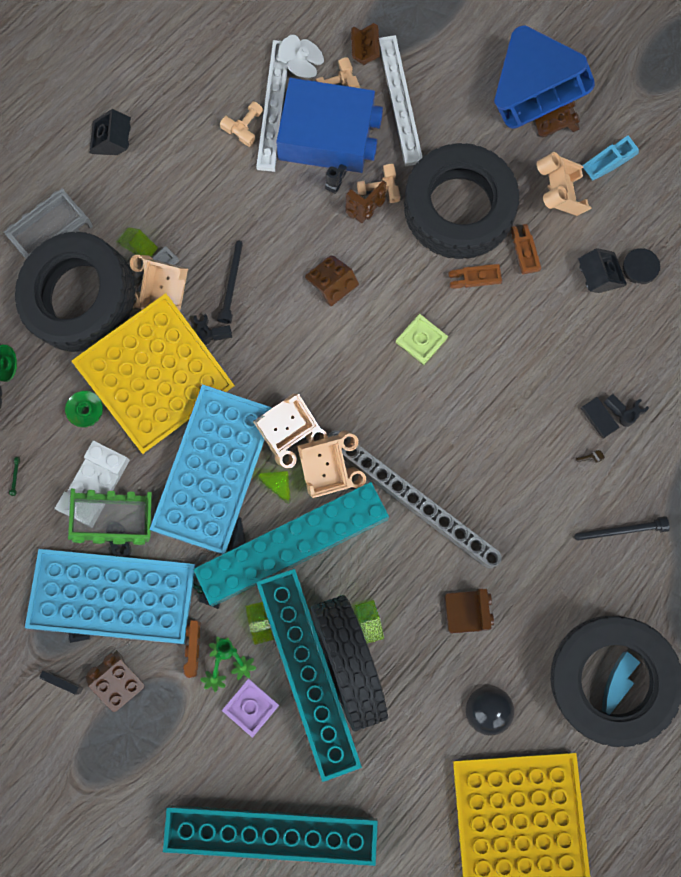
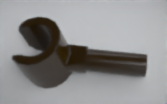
M596 450L589 455L576 458V461L582 462L593 458L595 463L604 460L605 456L602 451Z

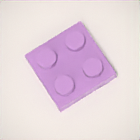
M248 679L222 711L253 738L279 707V704Z

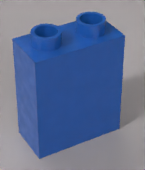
M289 78L276 141L278 160L326 168L333 166L337 169L342 164L347 167L345 171L363 173L365 160L374 161L377 148V139L369 138L371 128L380 129L383 107L374 105L375 91Z

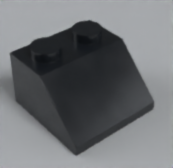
M111 109L95 119L92 124L89 153L119 155L126 151L129 147L128 139L131 130V117Z
M596 248L578 258L579 268L585 276V284L590 292L602 293L627 285L615 252Z

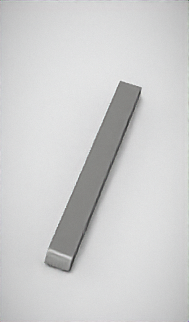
M332 431L328 437L336 436L340 431ZM349 437L344 439V445L350 443L351 439ZM358 445L354 449L356 451L355 456H348L346 454L347 450L341 448L343 458L347 463L362 471L368 479L484 567L492 569L500 563L501 554L497 549ZM368 460L372 466L364 468L361 463ZM384 472L387 478L380 480L377 477V473ZM398 483L402 486V490L399 492L394 491L392 485ZM414 495L417 497L418 502L410 503L407 497ZM431 507L433 514L426 515L423 512V508ZM442 518L447 519L449 526H440L439 520ZM455 531H462L464 539L456 538ZM472 542L480 545L479 551L471 549L470 545ZM488 554L495 556L496 562L494 564L487 561L486 556Z

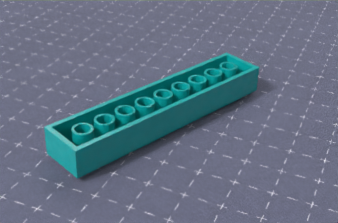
M369 482L193 570L209 605L213 607L256 586L257 581L281 574L387 521L389 515L372 482Z
M292 569L257 581L264 608L322 782L362 768L296 570Z
M170 805L166 811L163 852L376 866L377 818Z

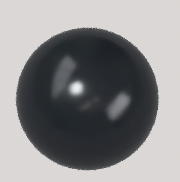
M484 686L475 690L468 698L466 716L470 725L477 732L488 736L498 735L507 730L514 718V705L510 696L502 689L495 686Z

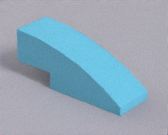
M628 135L615 145L612 144L582 166L593 181L639 154V149Z
M628 651L623 652L616 661L605 686L602 712L607 715L611 714L634 685L628 677L640 662Z

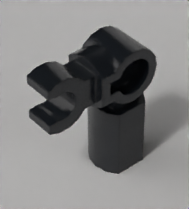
M340 164L338 169L333 166L329 167L326 172V190L334 194L338 192L342 179L347 173L345 171L347 169L346 166Z
M204 314L203 321H198L197 316H194V322L197 326L196 334L204 345L209 344L211 340L218 341L233 338L230 325L215 327L209 330L207 326L209 320L206 314Z
M614 394L603 402L616 416L620 417L619 421L625 427L631 426L640 415L649 409L648 406L644 409L639 408V403L642 401L639 399L633 404V408L631 407L627 410L626 406Z

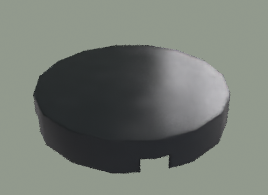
M637 248L626 255L622 266L626 278L633 283L648 284L658 276L660 261L652 251L645 248Z

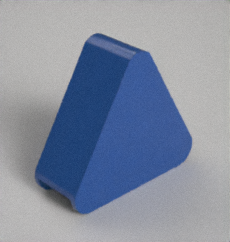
M523 25L517 27L512 32L494 102L506 126L514 129L589 94L594 89L595 81L587 58L583 54Z

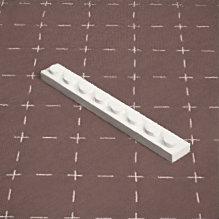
M396 35L379 38V47L405 166L416 165L422 158V152Z
M273 40L256 166L257 170L275 172L276 141L282 117L288 63L281 62L278 57L279 46L282 41Z

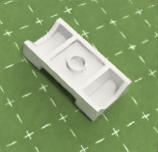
M93 441L84 456L85 461L68 491L64 492L55 509L69 516L71 488L75 489V493H87V490H95V494H107V491H113L130 460ZM75 502L74 519L93 528L105 504Z

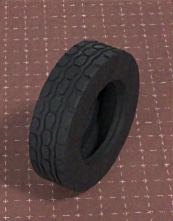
M454 143L441 146L430 151L428 155L423 156L409 175L404 200L406 222L409 229L412 230L414 237L424 247L436 254L454 259H469L478 255H484L489 250L492 251L507 237L518 211V200L520 199L518 183L507 163L491 150H487V148L468 143ZM466 179L478 184L486 192L491 209L485 217L477 222L456 224L449 222L438 214L432 204L431 195L445 181Z
M78 231L76 233L66 232L53 236L41 243L40 246H37L23 263L24 265L20 269L15 286L17 312L22 323L34 336L53 347L64 351L69 350L70 352L86 351L128 320L135 299V281L132 270L124 257L98 236ZM75 267H94L99 276V292L93 305L78 317L72 319L58 318L52 306V294L58 280L63 274Z
M341 595L337 598L335 597L312 605L311 612L317 636L338 698L352 730L356 732L361 730V728L364 729L386 721L388 719V712L381 683L363 631L349 600L345 595Z
M616 615L592 618L573 628L559 644L551 665L552 693L565 719L588 739L611 747L640 745L660 735L663 729L666 730L672 723L671 720L676 717L679 711L678 707L681 705V664L679 663V658L667 639L646 623ZM611 645L627 646L638 653L644 660L649 672V689L644 700L635 709L622 714L607 715L593 707L587 700L582 688V671L589 657L597 650Z

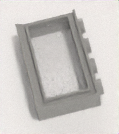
M62 188L59 191H55L46 201L39 203L30 213L24 214L18 222L11 224L4 233L22 256L27 259L31 252L47 239L66 232H80L79 228L85 223L89 228H92L93 225L90 219Z

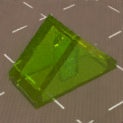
M128 228L117 241L136 255L152 256L158 249L140 229Z
M288 471L260 473L258 476L259 480L289 504L291 496Z
M374 600L355 605L366 642L371 643L384 639L380 617Z
M263 602L245 606L254 645L274 640Z

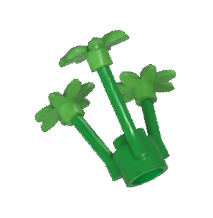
M217 636L216 644H209V647L214 649L209 656H215L213 674L206 671L207 677H202L200 680L206 683L204 689H209L212 686L213 691L217 692L218 687H226L222 682L226 679V676H219L218 671L219 663L222 659L227 660L231 659V656L235 657L237 661H234L233 664L237 668L233 669L231 673L237 674V679L240 680L243 675L250 678L249 671L256 670V667L251 665L254 662V658L246 661L245 656L240 658L237 649L232 645L229 638L223 639Z

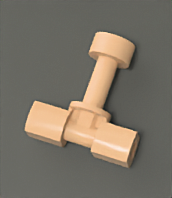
M348 57L338 61L340 68L338 76L325 80L323 77L315 79L316 82L341 83L342 86L360 88L356 76L352 75V65Z
M254 101L248 106L249 112L242 121L237 120L235 122L228 116H225L220 122L221 129L230 135L232 133L239 136V141L248 147L255 141V135L248 131L247 125L254 116L259 117L263 112V108Z
M394 164L384 165V177L381 178V182L383 180L387 182L386 189L389 203L399 202L401 197L399 187L395 184L396 172ZM358 181V195H366V191L374 190L381 182L365 184V181Z

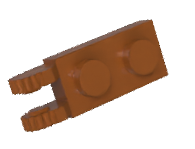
M522 225L524 237H519L516 226L511 227L513 243L522 275L540 271L541 265L528 225Z
M499 264L465 267L448 273L450 278L463 276L464 279L450 282L451 289L502 283Z
M190 620V625H187L186 637H189V645L185 647V657L188 658V662L184 665L183 670L187 678H194L197 675L200 621Z

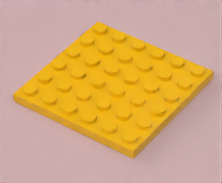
M166 293L72 360V363L142 454L190 419L202 384L224 392L229 391L235 386Z
M576 753L453 761L462 877H590Z

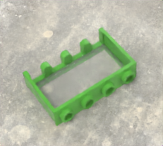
M71 488L68 540H72L74 543H84L85 540H92L96 544L113 541L114 544L133 542L135 545H144L145 542L150 540L152 492H147L146 496H135V492H127V495H115V491H107V494H95V490H87V493H75V489Z

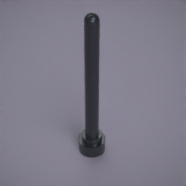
M240 240L236 241L224 305L217 316V321L223 324H230L232 322L233 315L230 308L243 246Z
M667 516L657 517L654 522L576 533L574 538L580 541L648 530H656L661 533L668 532L670 525Z

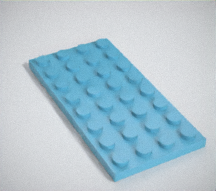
M202 384L149 529L150 531L222 555L226 553L265 441L253 421L272 409V407Z
M38 549L25 628L185 644L195 574L193 569L196 565Z

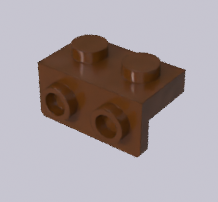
M373 23L362 30L355 26L352 27L353 59L366 65L379 58L378 25Z

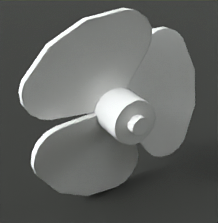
M290 35L283 39L279 46L278 57L280 61L288 63V69L299 77H315L317 70L311 63L322 65L324 62L322 52L314 43L307 39L300 41L296 35Z

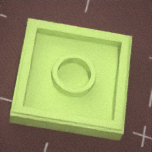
M419 314L397 338L395 343L425 365L448 339V336Z

